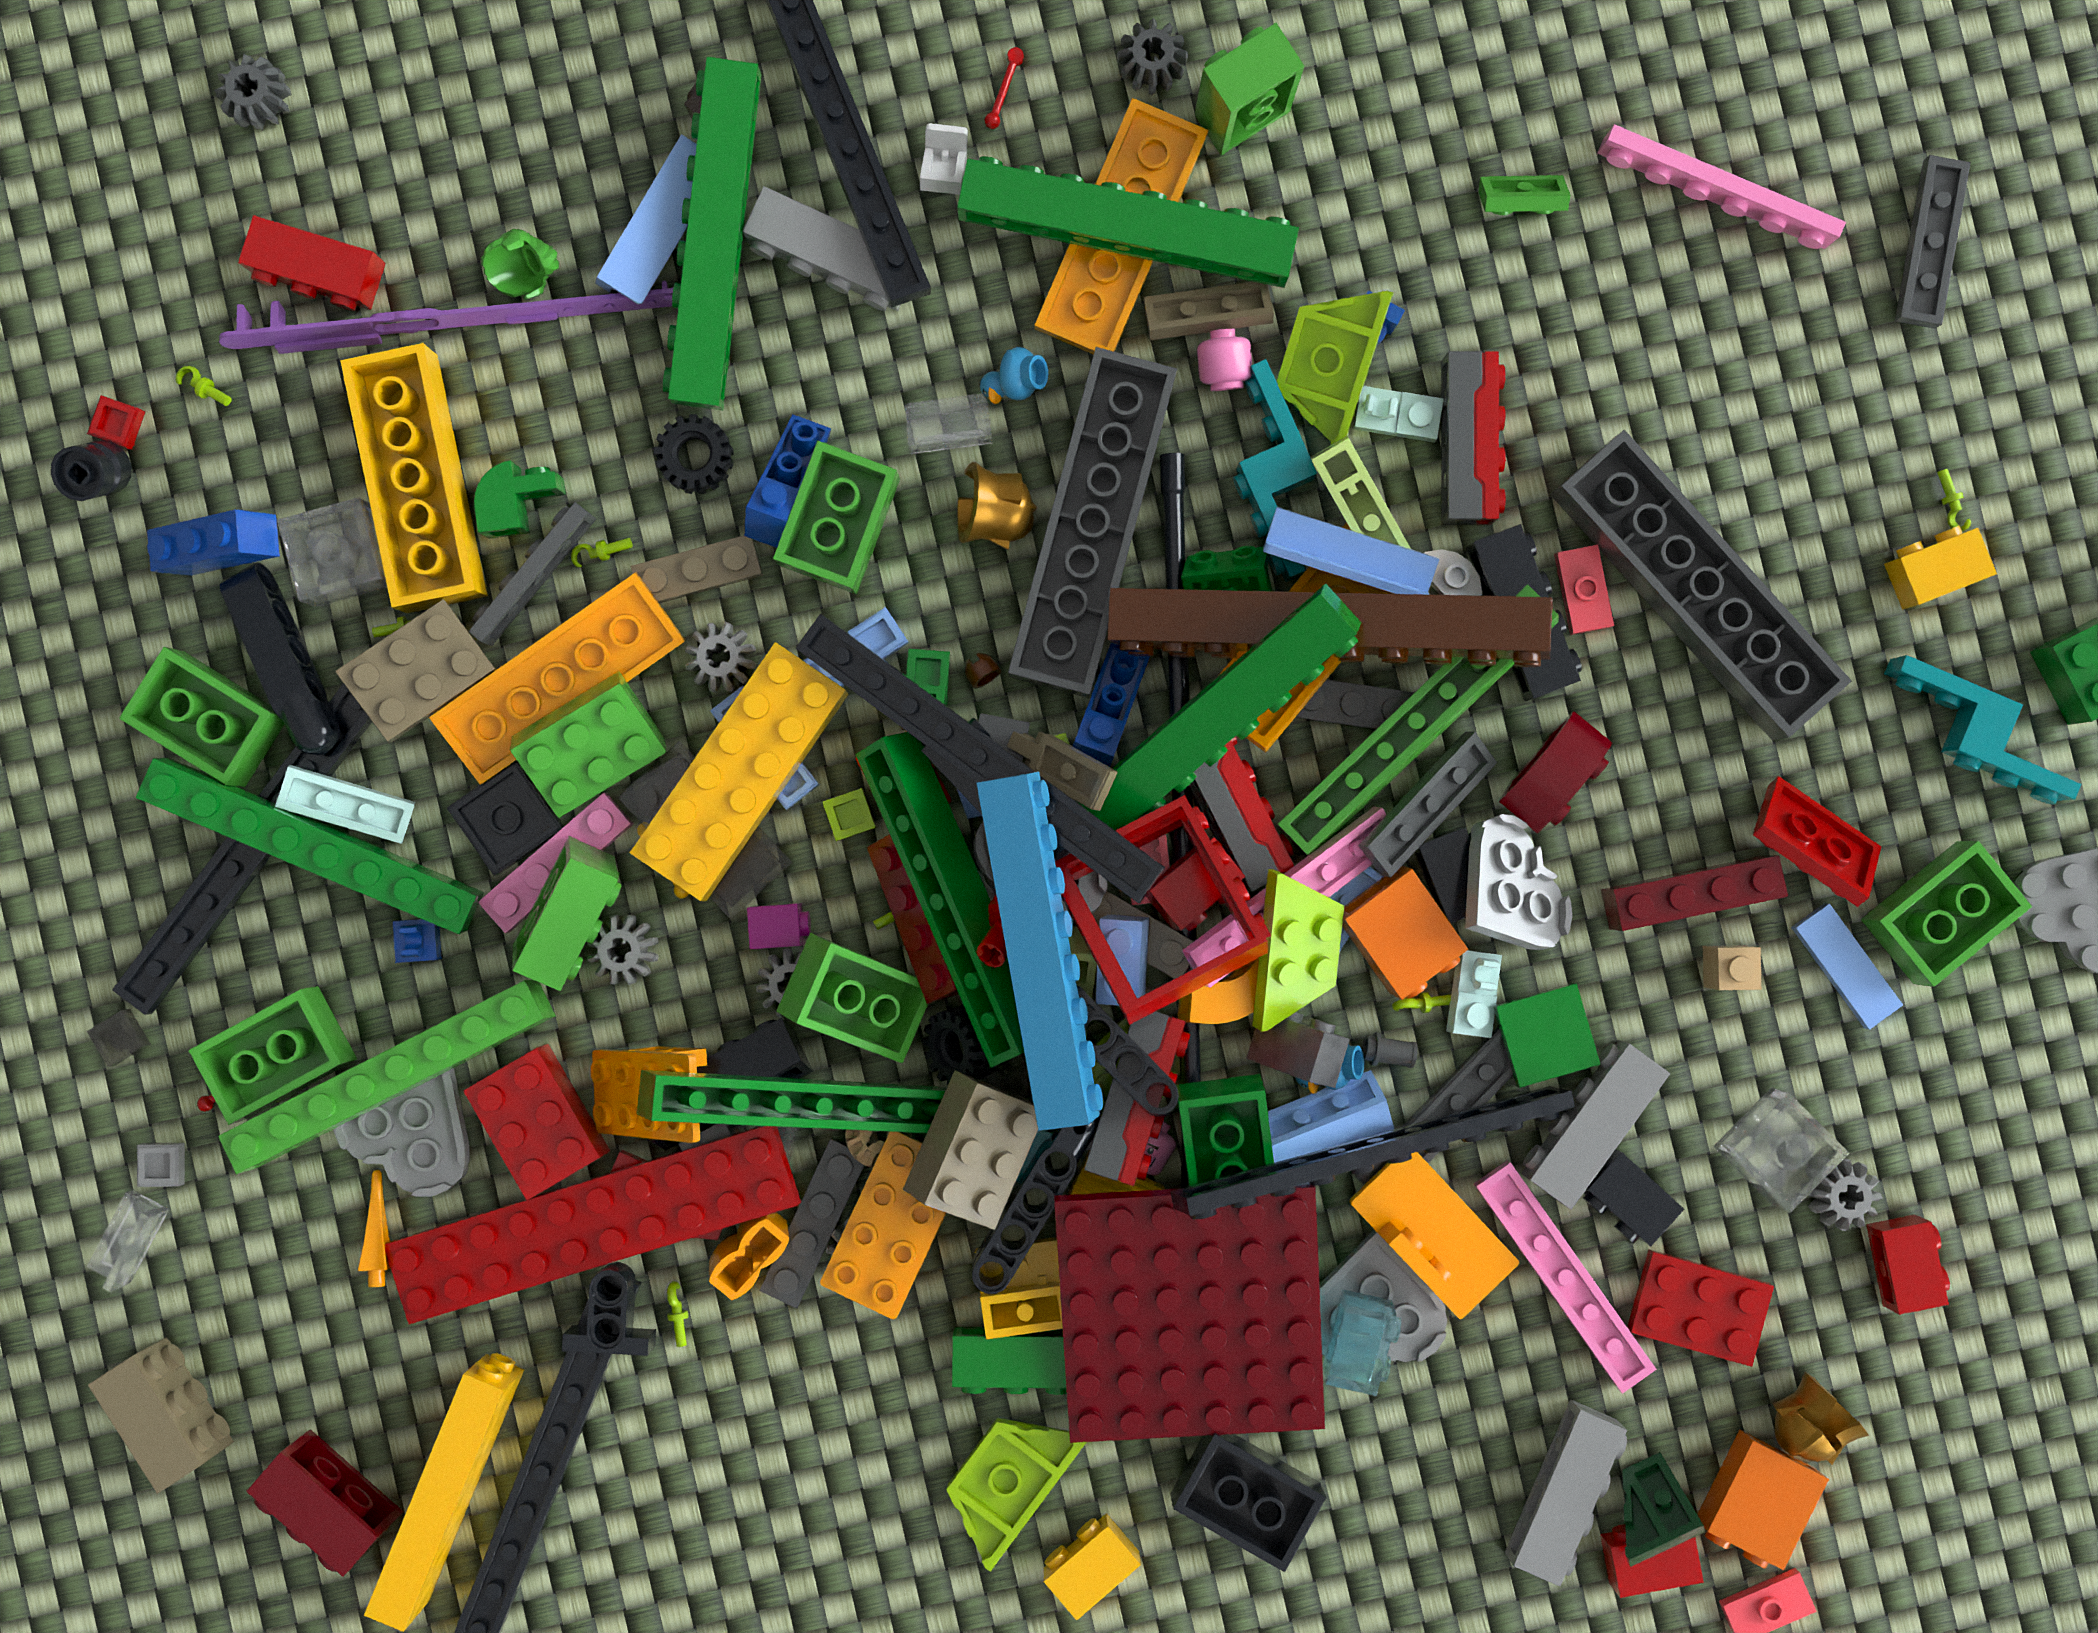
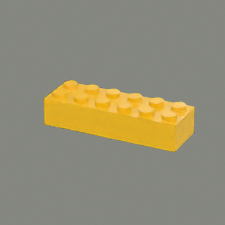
M424 343L340 360L391 608L404 613H412L429 609L443 599L449 605L487 597L438 355Z
M775 642L632 848L630 854L699 901H707L847 698V691Z

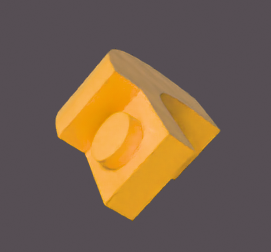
M1259 958L1236 969L1230 976L1218 981L1212 987L1203 986L1180 998L1178 1019L1192 1024H1220L1235 1021L1253 1013Z

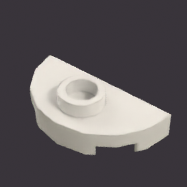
M1443 549L1424 553L1439 558L1431 586L1440 595H1482L1480 576L1470 561L1456 552Z

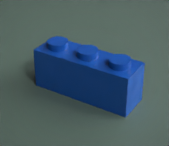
M235 509L147 530V549L151 572L197 575L280 557L275 514Z

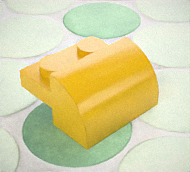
M1057 1237L1035 1240L1010 1283L1003 1291L997 1294H987L980 1291L986 1340L1063 1329ZM992 1261L983 1264L980 1267V1271L985 1276L995 1277L1003 1271V1268L999 1263Z

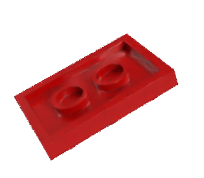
M1778 776L1767 787L1753 836L1758 838L1766 847L1774 849L1793 862L1802 872L1809 873L1825 884L1837 896L1843 897L1859 907L1869 899L1882 846Z
M1648 1249L1627 1328L1631 1333L1752 1367L1774 1286L1768 1282Z

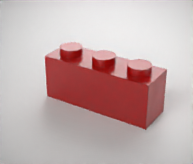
M255 215L252 217L238 261L240 265L252 273L251 279L270 287H276L277 282L291 285L290 291L310 299H316L317 294L331 298V304L349 311H355L356 306L369 310L372 309L386 264L373 251Z

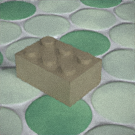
M443 599L335 672L388 744H390L493 673L495 668Z
M955 1070L903 1190L926 1206L995 1230L1038 1131L1034 1103L1024 1097Z
M167 1337L129 1357L88 1384L157 1494L200 1467L234 1442L230 1436L228 1423L222 1416L215 1413L207 1400L208 1395L205 1387L200 1381L192 1377L185 1366V1357L182 1351L176 1345L171 1344Z

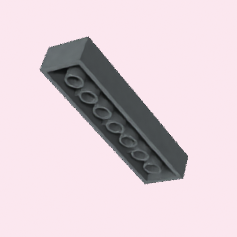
M1099 347L1095 348L1010 663L1009 677L1085 698L1090 697L1108 630L1110 588H1119L1177 368Z
M1625 429L1605 444L1550 494L1590 540L1599 546L1600 551L1771 740L1791 737L1852 682Z

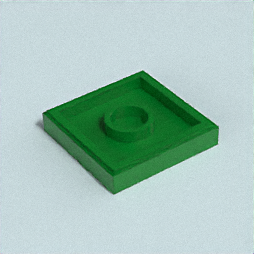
M1570 983L1493 1006L1517 1087H1525L1600 1065L1577 983Z

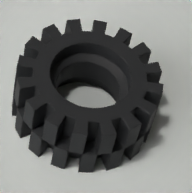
M689 414V418L685 419L682 415L675 418L676 423L671 425L668 422L663 426L666 429L663 435L658 433L656 440L659 444L658 447H654V455L658 460L655 461L656 465L662 472V475L678 490L682 489L685 493L692 494L693 491L705 494L707 493L706 489L712 488L714 491L719 487L717 484L719 481L727 480L729 477L727 471L733 467L734 462L731 459V455H734V452L729 443L730 440L719 425L713 423L710 418L705 416L699 418L697 414ZM692 439L704 441L710 450L708 462L697 470L687 469L679 461L680 448L685 442Z
M964 1005L938 1012L929 1018L931 1024L925 1025L924 1032L929 1036L923 1038V1045L928 1046L929 1051L924 1052L926 1059L931 1058L933 1061L929 1065L931 1071L939 1070L937 1078L941 1082L947 1080L946 1085H948L955 1070L976 1079L986 1078L990 1075L989 1072L994 1071L996 1066L990 1067ZM958 1037L962 1043L963 1053L959 1046Z

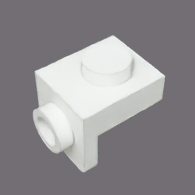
M932 123L926 125L920 190L960 195L967 162V128Z

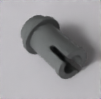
M1375 1032L1373 1036H1365L1362 1051L1364 1060L1369 1061L1370 1065L1376 1066L1378 1062L1413 1068L1417 1060L1418 1046L1417 1042L1413 1041L1406 1042L1382 1038L1381 1033Z

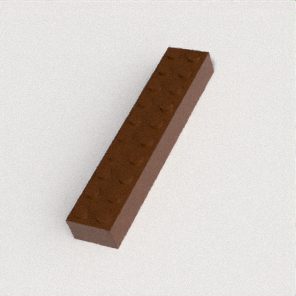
M1110 588L1108 640L1119 645L1120 651L1128 652V655L1153 656L1154 649H1162V652L1169 653V656L1195 657V650H1204V653L1211 654L1213 658H1237V651H1248L1315 592ZM1335 593L1361 621L1359 630L1355 635L1358 642L1346 654L1338 658V661L1364 662L1365 655H1378V658H1381L1382 662L1408 663V656H1423L1427 664L1447 665L1452 664V657H1468L1470 665L1494 666L1496 665V658L1513 659L1514 666L1540 667L1541 659L1550 660L1552 597Z

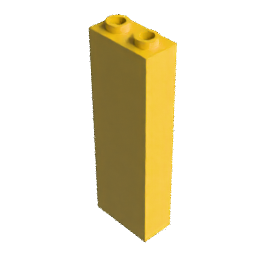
M493 1353L491 1356L486 1354L463 1374L364 1616L404 1632L428 1604L523 1375L524 1369L515 1366V1361L512 1358L498 1353Z

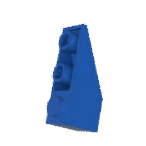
M792 414L746 506L744 536L776 548L778 547L817 440L827 444L831 428Z
M1111 642L1075 738L1074 748L1108 767L1111 766L1150 656L1128 655V652L1120 651L1119 645Z

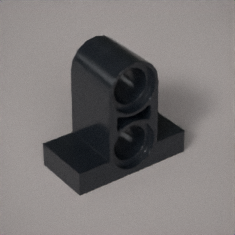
M613 1262L603 1267L594 1276L589 1287L587 1326L572 1325L563 1334L562 1351L649 1355L656 1344V1329L633 1328L636 1279L631 1267L625 1263ZM610 1275L619 1279L622 1285L620 1294H613L607 1291L604 1286L605 1276ZM602 1319L614 1320L619 1326V1335H607L602 1329Z

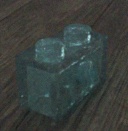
M1342 1290L1323 1363L1326 1385L1377 1396L1380 1381L1386 1382L1390 1373L1391 1357L1387 1356L1390 1343H1397L1401 1331V1318L1397 1317L1392 1300Z

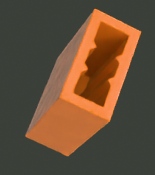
M1401 866L1392 877H1382L1344 906L1342 927L1387 991L1401 1000L1405 997L1408 999L1420 994L1428 985L1426 981L1438 972L1445 973L1453 969L1461 960L1459 956L1469 950L1412 868Z
M1739 1430L1697 1514L1707 1530L1704 1536L1725 1549H1729L1731 1544L1743 1549L1742 1556L1766 1569L1768 1563L1784 1570L1829 1479L1813 1466L1795 1457H1791L1778 1448Z

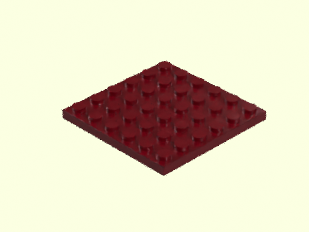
M1309 1182L1296 1186V1192L1285 1196L1274 1197L1270 1193L1256 1197L1257 1202L1247 1207L1233 1208L1231 1205L1216 1208V1215L1204 1219H1191L1189 1215L1173 1208L1170 1192L1178 1189L1054 1196L1070 1443L1213 1435L1214 1432L1219 1435L1325 1429L1315 1185H1310Z

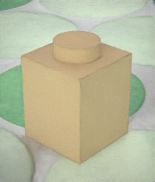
M1746 945L1703 946L1704 988L1715 990H1762L1761 947Z

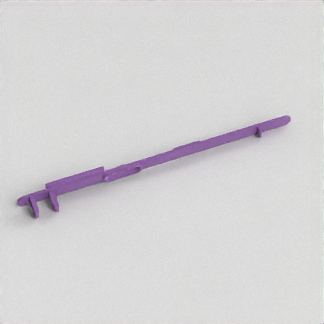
M662 281V289L650 290L642 304H636L624 295L616 293L442 311L425 308L373 314L370 318L287 326L286 311L279 301H273L270 310V327L252 329L251 315L244 305L238 304L237 327L235 331L221 333L219 343L229 349L275 345L279 354L382 344L380 335L415 333L426 330L508 323L510 325L556 320L558 317L671 307L673 288H668L667 282ZM420 319H432V320L411 321V322H401V323H391V324H380V323H390V322H400V321H410V320H420Z

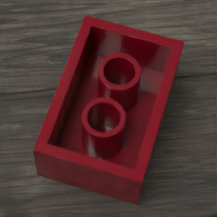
M311 1429L282 1450L246 1491L254 1498V1503L259 1510L277 1518L286 1526V1531L293 1540L302 1544L305 1543L318 1555L320 1563L326 1569L338 1572L342 1577L372 1549L404 1512Z

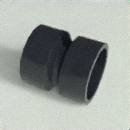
M104 440L63 448L55 454L51 463V477L55 487L61 494L76 501H85L120 492L128 485L132 473V466L125 451L115 443Z

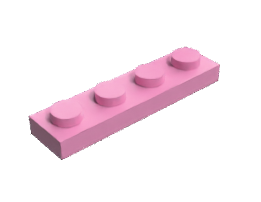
M603 792L478 903L504 933H510L527 918L568 836L603 851L634 823L613 799Z

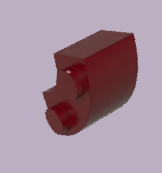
M1573 711L1547 736L1534 756L1514 776L1499 802L1516 817L1527 823L1537 834L1549 822L1556 826L1571 809V806L1567 803L1588 778L1593 781L1607 767L1609 761L1604 756L1611 747L1612 742Z

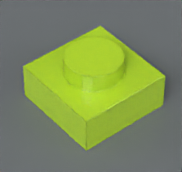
M863 788L823 801L836 841L877 828Z

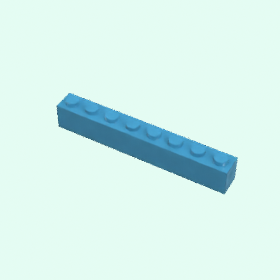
M1039 772L978 782V794L1038 1131L1089 1125L1100 1115L1099 1111L1103 1108V1096L1099 1084H1094L1091 1067L1095 1066V1051L1092 1042L1086 1040L1084 1024L1088 1020V1011L1084 998H1079L1076 983L1080 978V966L1077 956L1071 954L1068 938L1072 936V920L1069 912L1063 909L1061 894L1065 890L1063 872L1060 867H1056L1053 850L1057 848V835L1054 826L1048 824L1045 808L1049 805L1050 801L1049 790L1046 782L1040 779Z

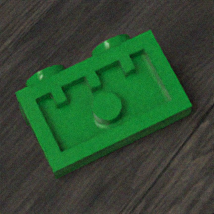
M1247 545L1230 551L1214 552L1203 550L1187 556L1181 576L1184 590L1272 591L1267 568L1270 554L1263 552V547L1255 548L1254 546Z

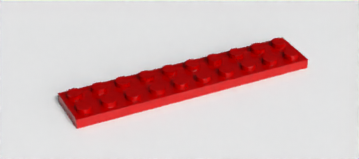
M758 1126L534 1196L527 1201L524 1199L405 1236L384 1245L409 1325L795 1207L801 1203V1199L777 1126Z

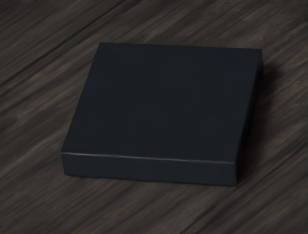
M516 760L447 807L493 876H498L546 843L564 827Z

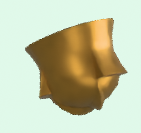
M971 462L966 467L964 474L974 479V498L958 497L959 540L961 543L985 539L1009 550L1011 541L1024 538L1031 531L1034 521L1033 512L1037 510V506L1032 502L1029 490L1022 482L1021 473H993L984 469L978 463Z
M1804 1372L1801 1383L1793 1394L1773 1403L1774 1408L1777 1410L1775 1437L1780 1447L1788 1452L1791 1457L1800 1456L1816 1462L1827 1460L1833 1465L1842 1449L1848 1443L1869 1436L1863 1425L1837 1402V1399L1820 1385L1814 1377Z

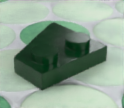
M1661 1452L1622 1470L1625 1500L1624 1522L1626 1528L1625 1555L1630 1567L1705 1532L1703 1523Z

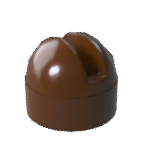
M977 653L979 661L974 664L970 659L966 661L965 675L974 689L989 684L1001 673V669L996 661L988 654Z

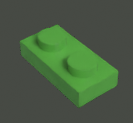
M1563 175L1480 177L1478 191L1484 211L1497 215H1508L1518 211H1533L1537 214L1568 211L1571 196Z

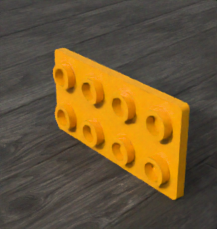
M653 1046L629 1050H593V1062L590 1073L594 1082L595 1104L593 1107V1119L598 1133L687 1143L700 1141V1123L651 1121L637 1115L641 1070L697 1073V1067L707 1065L706 1048Z
M892 1131L887 1136L820 1280V1284L890 1319H896L914 1280L919 1274L946 1212L922 1204L903 1190L923 1143L901 1132Z
M1418 1152L1411 1153L1412 1159L1406 1162L1387 1163L1349 1202L1459 1319H1463L1519 1265V1260Z

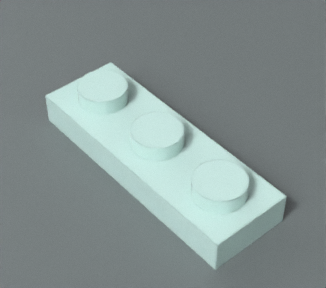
M289 765L275 807L402 844L415 802Z

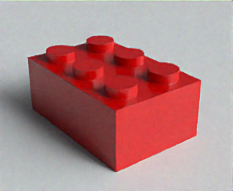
M549 1044L533 1049L463 1090L526 1201L610 1152L609 1147L601 1133L597 1132L594 1121Z

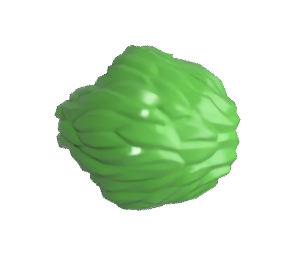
M511 229L489 243L484 249V255L481 257L484 274L491 285L507 296L518 297L525 295L523 296L524 300L543 294L549 275L559 269L558 252L553 249V246L544 243L542 240L533 237L521 229Z

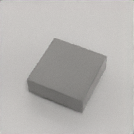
M142 1143L137 1145V1187H173L185 1184V1143Z

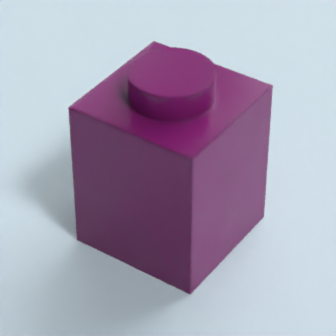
M802 903L747 907L750 949L801 946L805 944L804 936H809L811 933L809 911H803Z

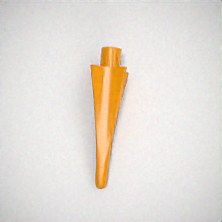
M374 1170L371 1178L369 1211L358 1271H368V1287L385 1286V1270L390 1269L384 1244L390 1242L385 1214L382 1173L380 1170Z

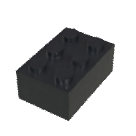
M1215 1432L1213 1435L1202 1436L1170 1493L1174 1510L1283 1572L1287 1570L1327 1498L1321 1483L1236 1434L1219 1435Z

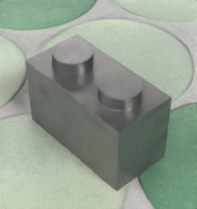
M1295 1012L1268 1031H1260L1255 1028L1246 1059L1311 1083L1335 1088L1350 1040L1334 1034L1335 1025L1311 1018L1308 1025L1302 1023L1304 1015Z

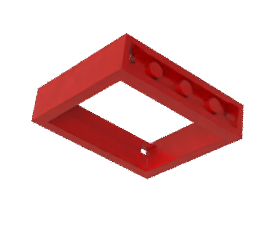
M1185 795L1115 831L1140 848L1182 826L1247 942L1139 998L1136 997L1075 883V880L1094 870L1073 854L1055 861L1056 867L1061 868L1065 881V890L1061 894V898L1129 1025L1268 953L1266 938L1270 937L1271 934L1265 925V920L1260 913L1252 915L1246 904V901L1250 900V896L1239 876L1234 879L1231 878L1225 867L1230 861L1224 848L1218 840L1213 843L1210 841L1205 832V829L1209 828V824L1204 813L1200 811L1198 806L1192 808Z

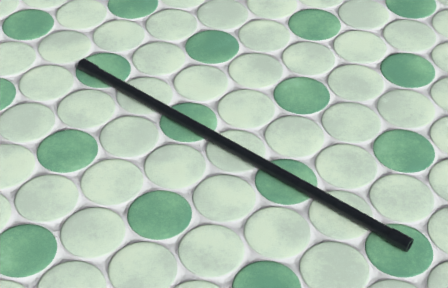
M1165 453L1160 455V482L1163 495L1166 589L1184 590L1181 576L1186 562L1184 493L1186 490L1185 454ZM1168 653L1169 717H1171L1190 701L1189 657L1169 656ZM1188 786L1180 793L1174 788L1172 789V801L1185 795L1193 808V795ZM1182 826L1173 830L1175 863L1193 848ZM1197 927L1191 931H1188L1186 928L1181 931L1176 930L1192 941L1197 940ZM1191 965L1187 969L1186 973L1193 970ZM1185 1023L1183 1031L1190 1033L1191 1036L1184 1058L1180 1057V1084L1201 1082L1199 1024ZM1182 1139L1181 1188L1189 1187Z

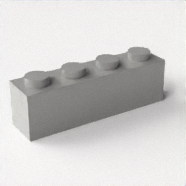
M763 186L743 229L747 242L751 245V251L769 260H772L774 255L788 261L787 266L803 276L810 277L811 273L819 275L826 279V285L840 293L848 294V291L852 290L863 295V301L875 309L885 311L887 307L891 308L859 229ZM900 305L892 307L891 309L898 311Z
M1618 1040L1615 1045L1611 1043L1602 1051L1599 1056L1600 1066L1590 1079L1588 1077L1584 1078L1572 1094L1575 1099V1107L1568 1109L1566 1112H1559L1560 1117L1553 1119L1549 1124V1136L1541 1146L1535 1145L1523 1161V1165L1526 1167L1521 1174L1570 1210H1572L1671 1074L1630 1043Z
M1570 1399L1505 1550L1506 1556L1514 1567L1557 1586H1561L1565 1575L1569 1576L1573 1572L1577 1561L1576 1549L1581 1537H1586L1592 1528L1594 1521L1593 1509L1598 1498H1603L1607 1493L1611 1479L1609 1474L1615 1459L1621 1458L1627 1445V1429L1617 1419Z

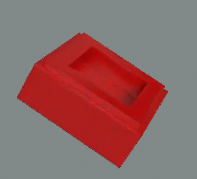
M101 395L87 434L132 450L145 411Z

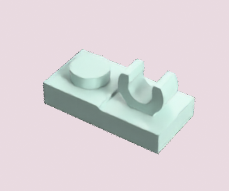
M1363 386L1356 408L1353 429L1434 443L1438 436L1444 399Z
M1467 950L1459 956L1461 960L1455 966L1446 1031L1492 1038L1495 1016L1493 1006L1497 1002L1496 995L1502 955Z

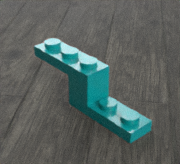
M1265 359L1250 366L1252 376L1245 381V387L1252 403H1260L1266 416L1262 419V425L1270 442L1276 440L1278 445L1239 462L1236 468L1237 475L1233 477L1239 496L1242 500L1248 498L1254 510V513L1250 515V519L1259 538L1263 536L1267 538L1277 507L1274 498L1313 481L1317 475L1310 455L1271 368ZM1270 554L1269 563L1276 576L1282 574L1285 582L1293 580L1305 572L1303 564Z
M1908 655L1890 659L1884 674L1896 679V686L1913 693H1920L1921 690L1935 696L1934 702L1950 709H1959L1941 750L1942 753L1955 758L1953 764L1969 771L1978 772L1979 769L1989 772L1993 774L1992 781L2006 787L2017 788L2019 785L2031 790L2030 797L2043 803L2055 805L2057 801L2076 799L2081 787L2080 783L2004 751L2023 704Z

